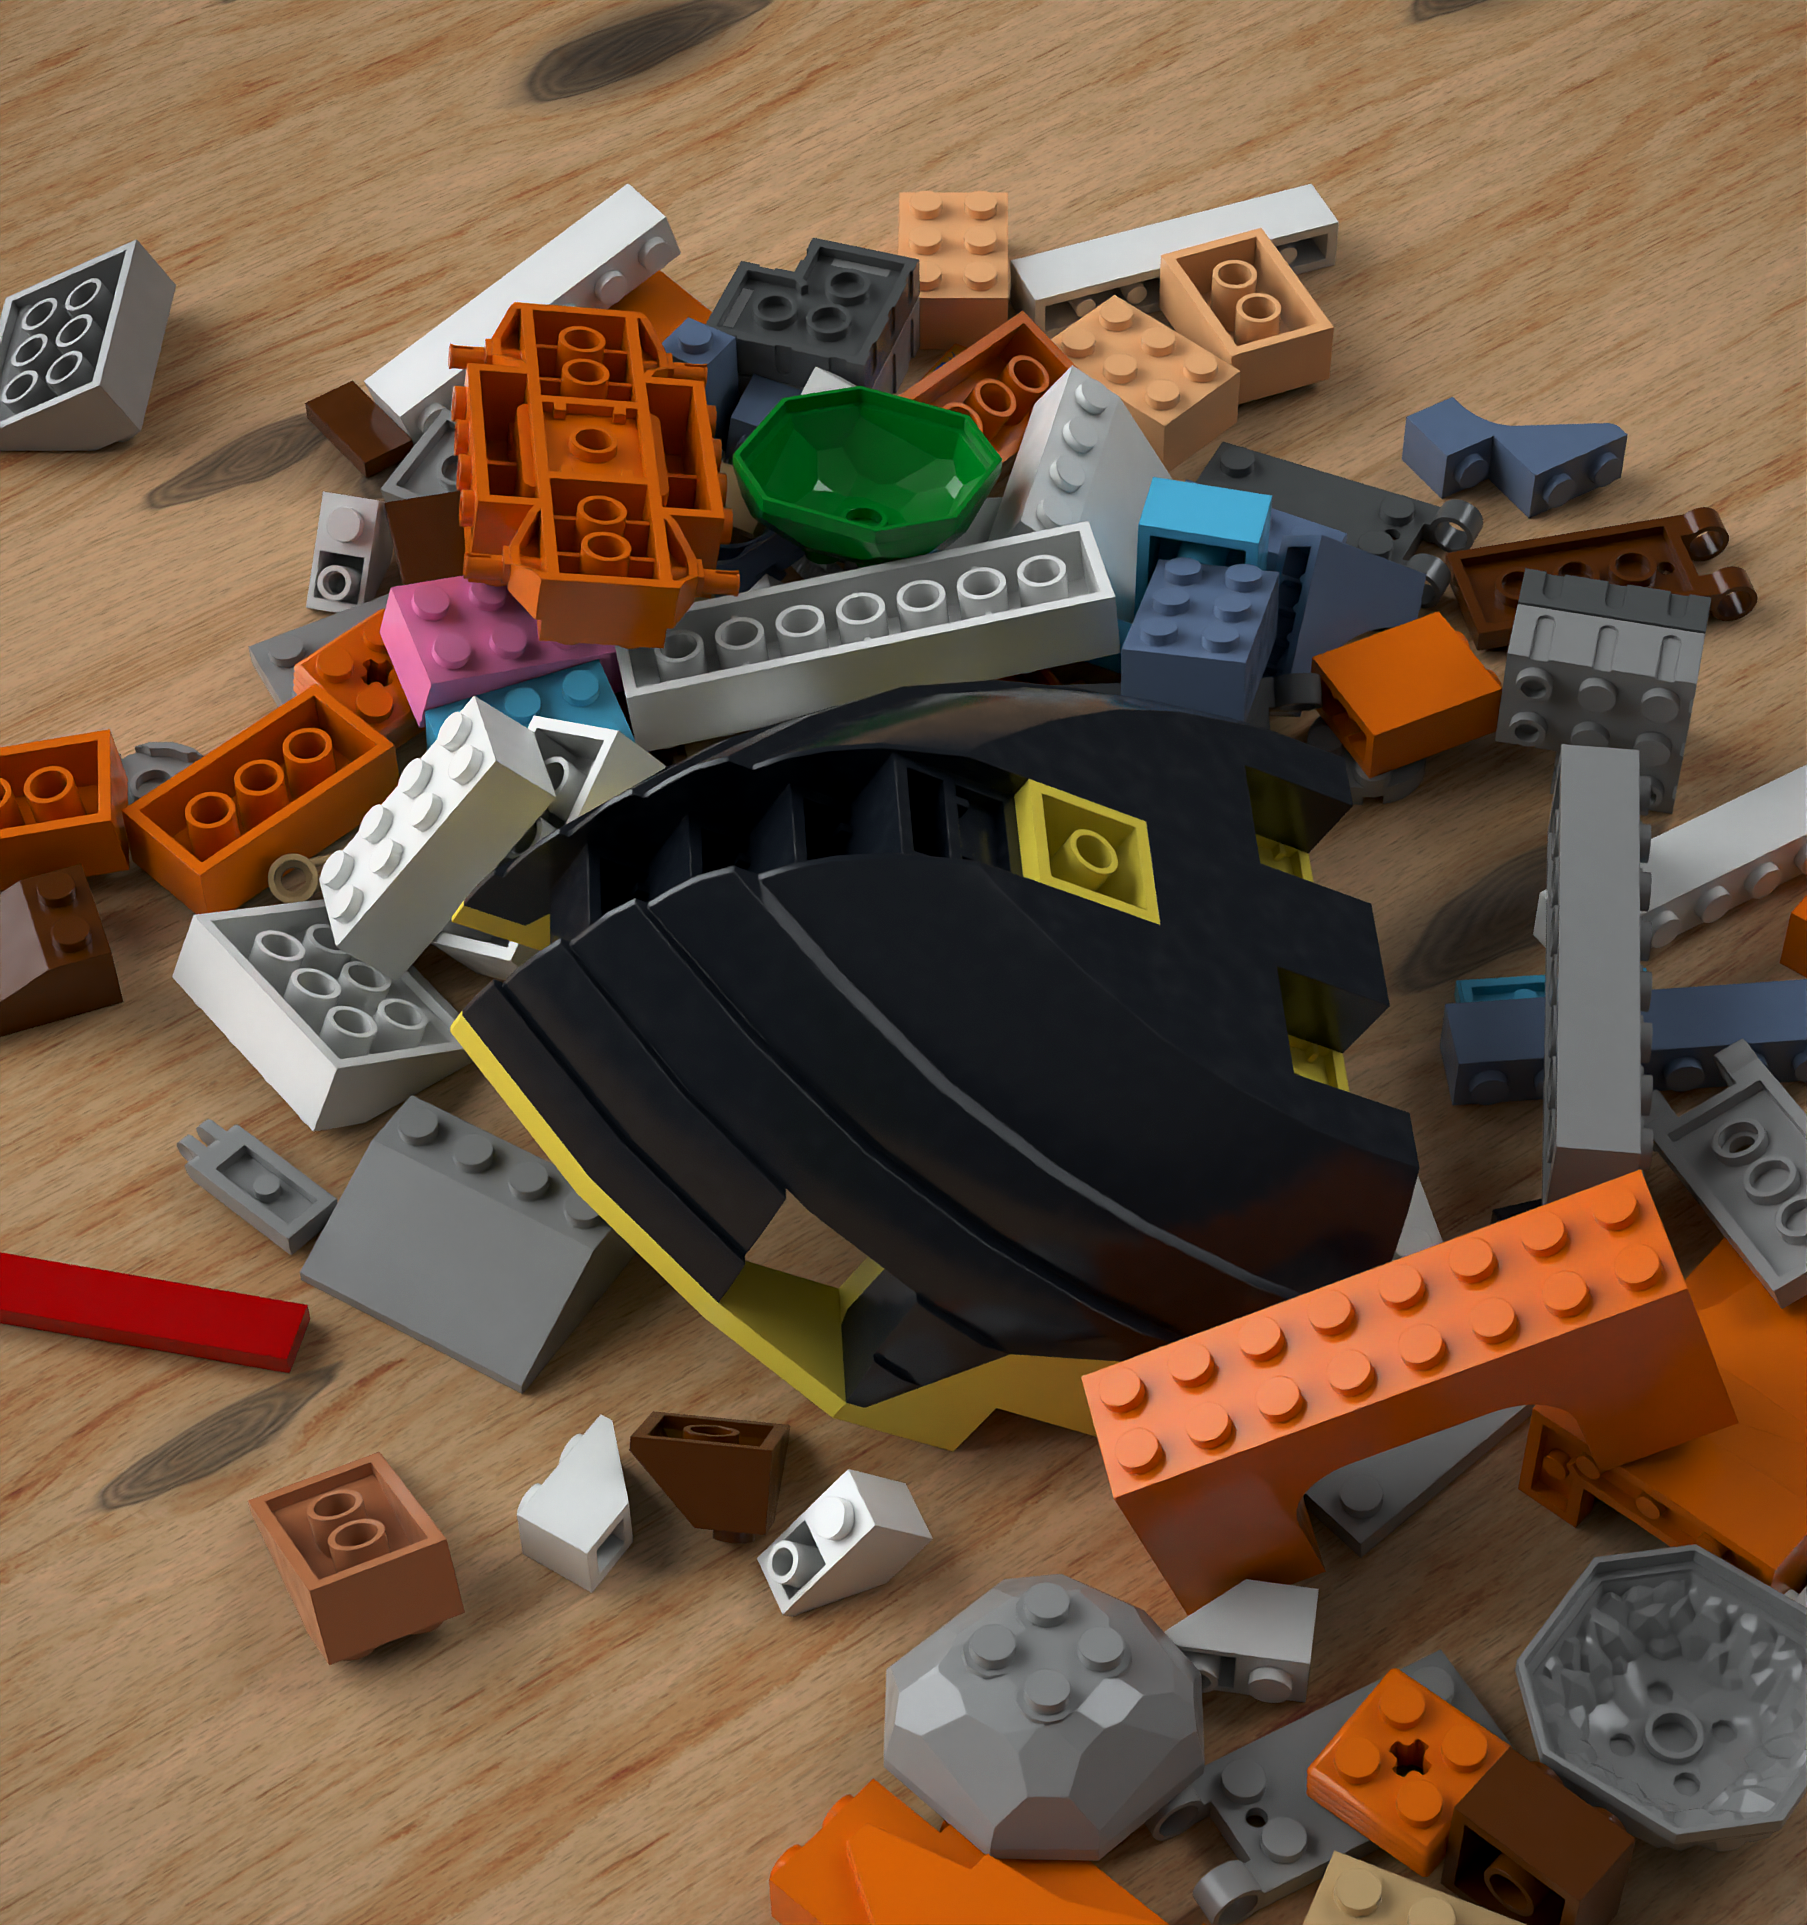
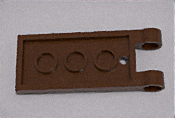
M1709 507L1696 508L1683 515L1446 553L1445 564L1451 572V588L1477 651L1509 645L1525 568L1547 571V574L1565 577V575L1609 581V584L1627 586L1629 584L1671 591V594L1690 596L1691 594L1710 597L1712 599L1709 612H1712L1714 617L1721 621H1733L1744 617L1753 610L1758 599L1746 571L1740 567L1730 566L1719 569L1712 574L1698 575L1692 560H1710L1722 553L1729 542V535L1718 512ZM1665 570L1671 572L1670 574H1663Z

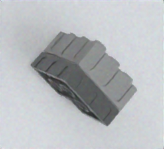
M812 238L807 248L806 257L804 260H800L794 272L775 268V270L760 267L759 264L741 261L706 323L710 327L736 337L739 401L753 374L803 391L815 367L836 374L856 386H864L889 394L897 393L909 369L911 358L915 357L920 348L919 259Z
M1525 568L1507 653L1495 741L1535 746V748L1556 751L1550 794H1554L1562 744L1640 750V776L1651 778L1649 810L1672 814L1712 598L1691 594L1690 596L1671 594V591L1629 584L1627 586L1609 584V581L1565 575V577L1547 574V571Z

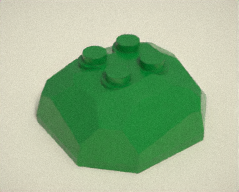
M854 386L782 398L734 452L733 468L742 498L752 518L782 538L802 548L805 551L806 558L811 562L831 564L841 559L854 562L859 568L940 552L954 543L967 532L999 478L1002 458L969 415L868 387Z

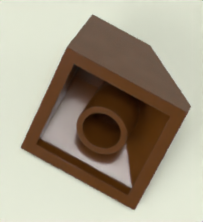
M653 1411L630 1436L629 1451L694 1528L713 1530V1538L718 1541L751 1543L755 1541V1535H766L775 1521L789 1442L790 1425Z

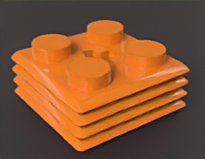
M382 608L295 664L293 691L298 695L315 683L392 742L395 745V749L424 731L426 727L419 728L380 635L385 608Z
M1393 1668L1388 1671L1307 1768L1306 1794L1418 1875L1428 1877L1446 1855L1454 1807L1512 1746L1401 1670ZM1401 1765H1415L1423 1769V1775L1412 1770L1405 1777L1396 1774L1397 1767Z

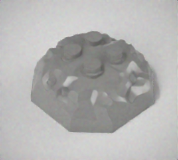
M1697 1544L1594 1557L1517 1659L1515 1672L1540 1762L1551 1768L1560 1777L1567 1789L1592 1807H1602L1608 1810L1622 1822L1627 1833L1657 1848L1670 1847L1682 1851L1700 1845L1716 1852L1737 1850L1746 1842H1755L1769 1838L1774 1832L1781 1830L1807 1792V1608Z

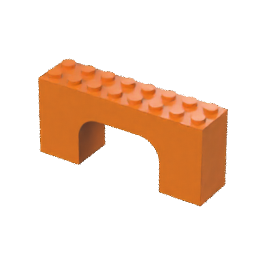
M1641 1169L1081 1377L1113 1498L1188 1616L1246 1579L1291 1585L1326 1572L1303 1498L1310 1487L1326 1475L1346 1465L1486 1414L1522 1405H1547L1568 1412L1576 1419L1600 1473L1739 1423Z

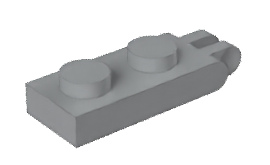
M207 1119L196 1130L201 1140L208 1147L192 1135L185 1136L177 1143L179 1152L188 1161L185 1164V1170L195 1183L290 1255H293L324 1229L338 1203L334 1196L239 1125H234L226 1131L214 1121Z

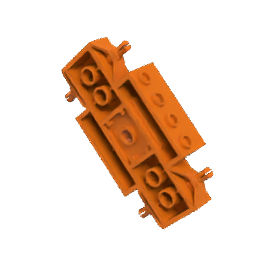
M514 302L508 308L492 338L485 339V347L449 345L448 369H466L464 386H454L451 407L452 422H456L454 433V456H458L456 487L457 491H461L459 526L464 527L465 538L464 579H468V582L485 583L495 587L507 586L508 591L537 620L539 641H553L564 645H576L579 643L616 645L626 649L641 647L664 649L667 629H673L694 603L695 597L711 598L712 594L738 596L740 588L739 570H716L720 544L729 545L731 542L733 512L731 508H725L726 473H719L722 459L721 439L714 438L717 421L716 406L707 405L706 400L707 364L673 362L672 353H666L650 320L642 312Z

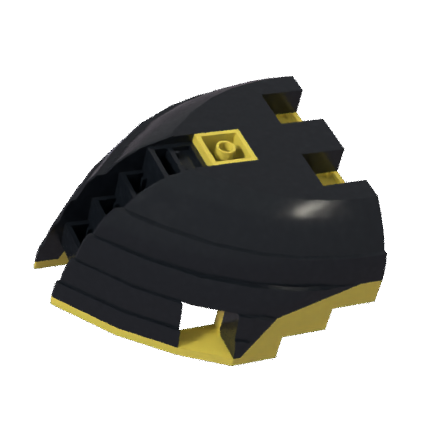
M1003 680L895 688L733 736L709 746L679 763L664 768L538 841L523 854L494 869L472 890L452 916L453 923L540 950L520 965L504 982L493 979L461 1011L450 1026V1032L575 1192L706 1320L829 1416L952 1452L996 1408L1097 1437L1081 1379L1082 1376L1392 1262L1409 1211L1420 1169L1410 1113L1349 1092L1343 1053L1390 1007L1371 903L1313 882L1309 859L1310 851L1353 807L1345 758L1278 732L1230 717L1148 699L1104 694L1077 687ZM786 1189L809 1212L868 1256L839 1288L745 1260L747 1252L758 1240L786 1200Z

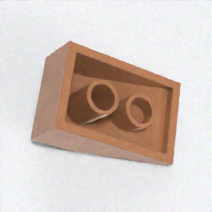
M380 1452L248 1500L252 1517L304 1627L329 1665L342 1660L352 1661L361 1659L371 1654L378 1646L409 1634L428 1633L438 1628L443 1621L465 1613L446 1537Z

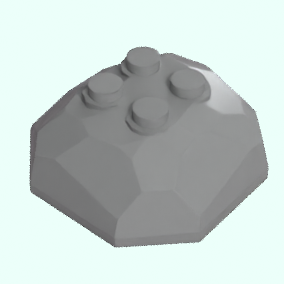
M1063 1574L1002 1580L886 1669L884 1768L985 1855L989 1854L996 1859L1099 1861L1204 1773L1205 1755L1200 1671L1144 1610Z

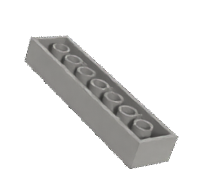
M1561 745L1547 831L1542 1206L1632 1173L1638 1169L1650 1170L1653 1129L1644 1128V1119L1641 1116L1650 1115L1653 1076L1644 1075V1067L1641 1066V1063H1649L1653 1027L1652 1023L1644 1022L1641 1011L1648 1012L1650 1008L1652 972L1643 971V965H1640V961L1649 960L1652 939V922L1643 921V916H1640V911L1648 912L1651 897V872H1643V869L1640 868V863H1648L1651 846V824H1643L1640 821V815H1648L1651 778L1640 776V750Z

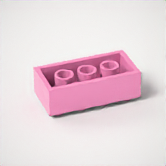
M463 576L390 588L380 635L419 728L426 727V710L598 659L613 692L624 691L615 645L584 643L564 645L553 641H539L537 620L508 591L507 586L495 587L485 583L468 582V579H464Z

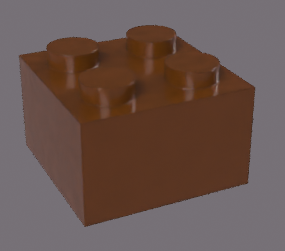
M1509 1747L1454 1807L1440 1883L1464 1901L1527 1925H1608L1618 1913L1636 1838L1627 1833L1622 1822L1614 1814L1602 1807H1592L1567 1789L1560 1777L1547 1765L1538 1761H1529L1512 1747Z

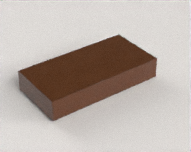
M353 380L305 403L307 418L366 478L404 460L413 448V440Z

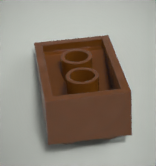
M82 864L19 880L0 893V1037L123 1002L112 952Z

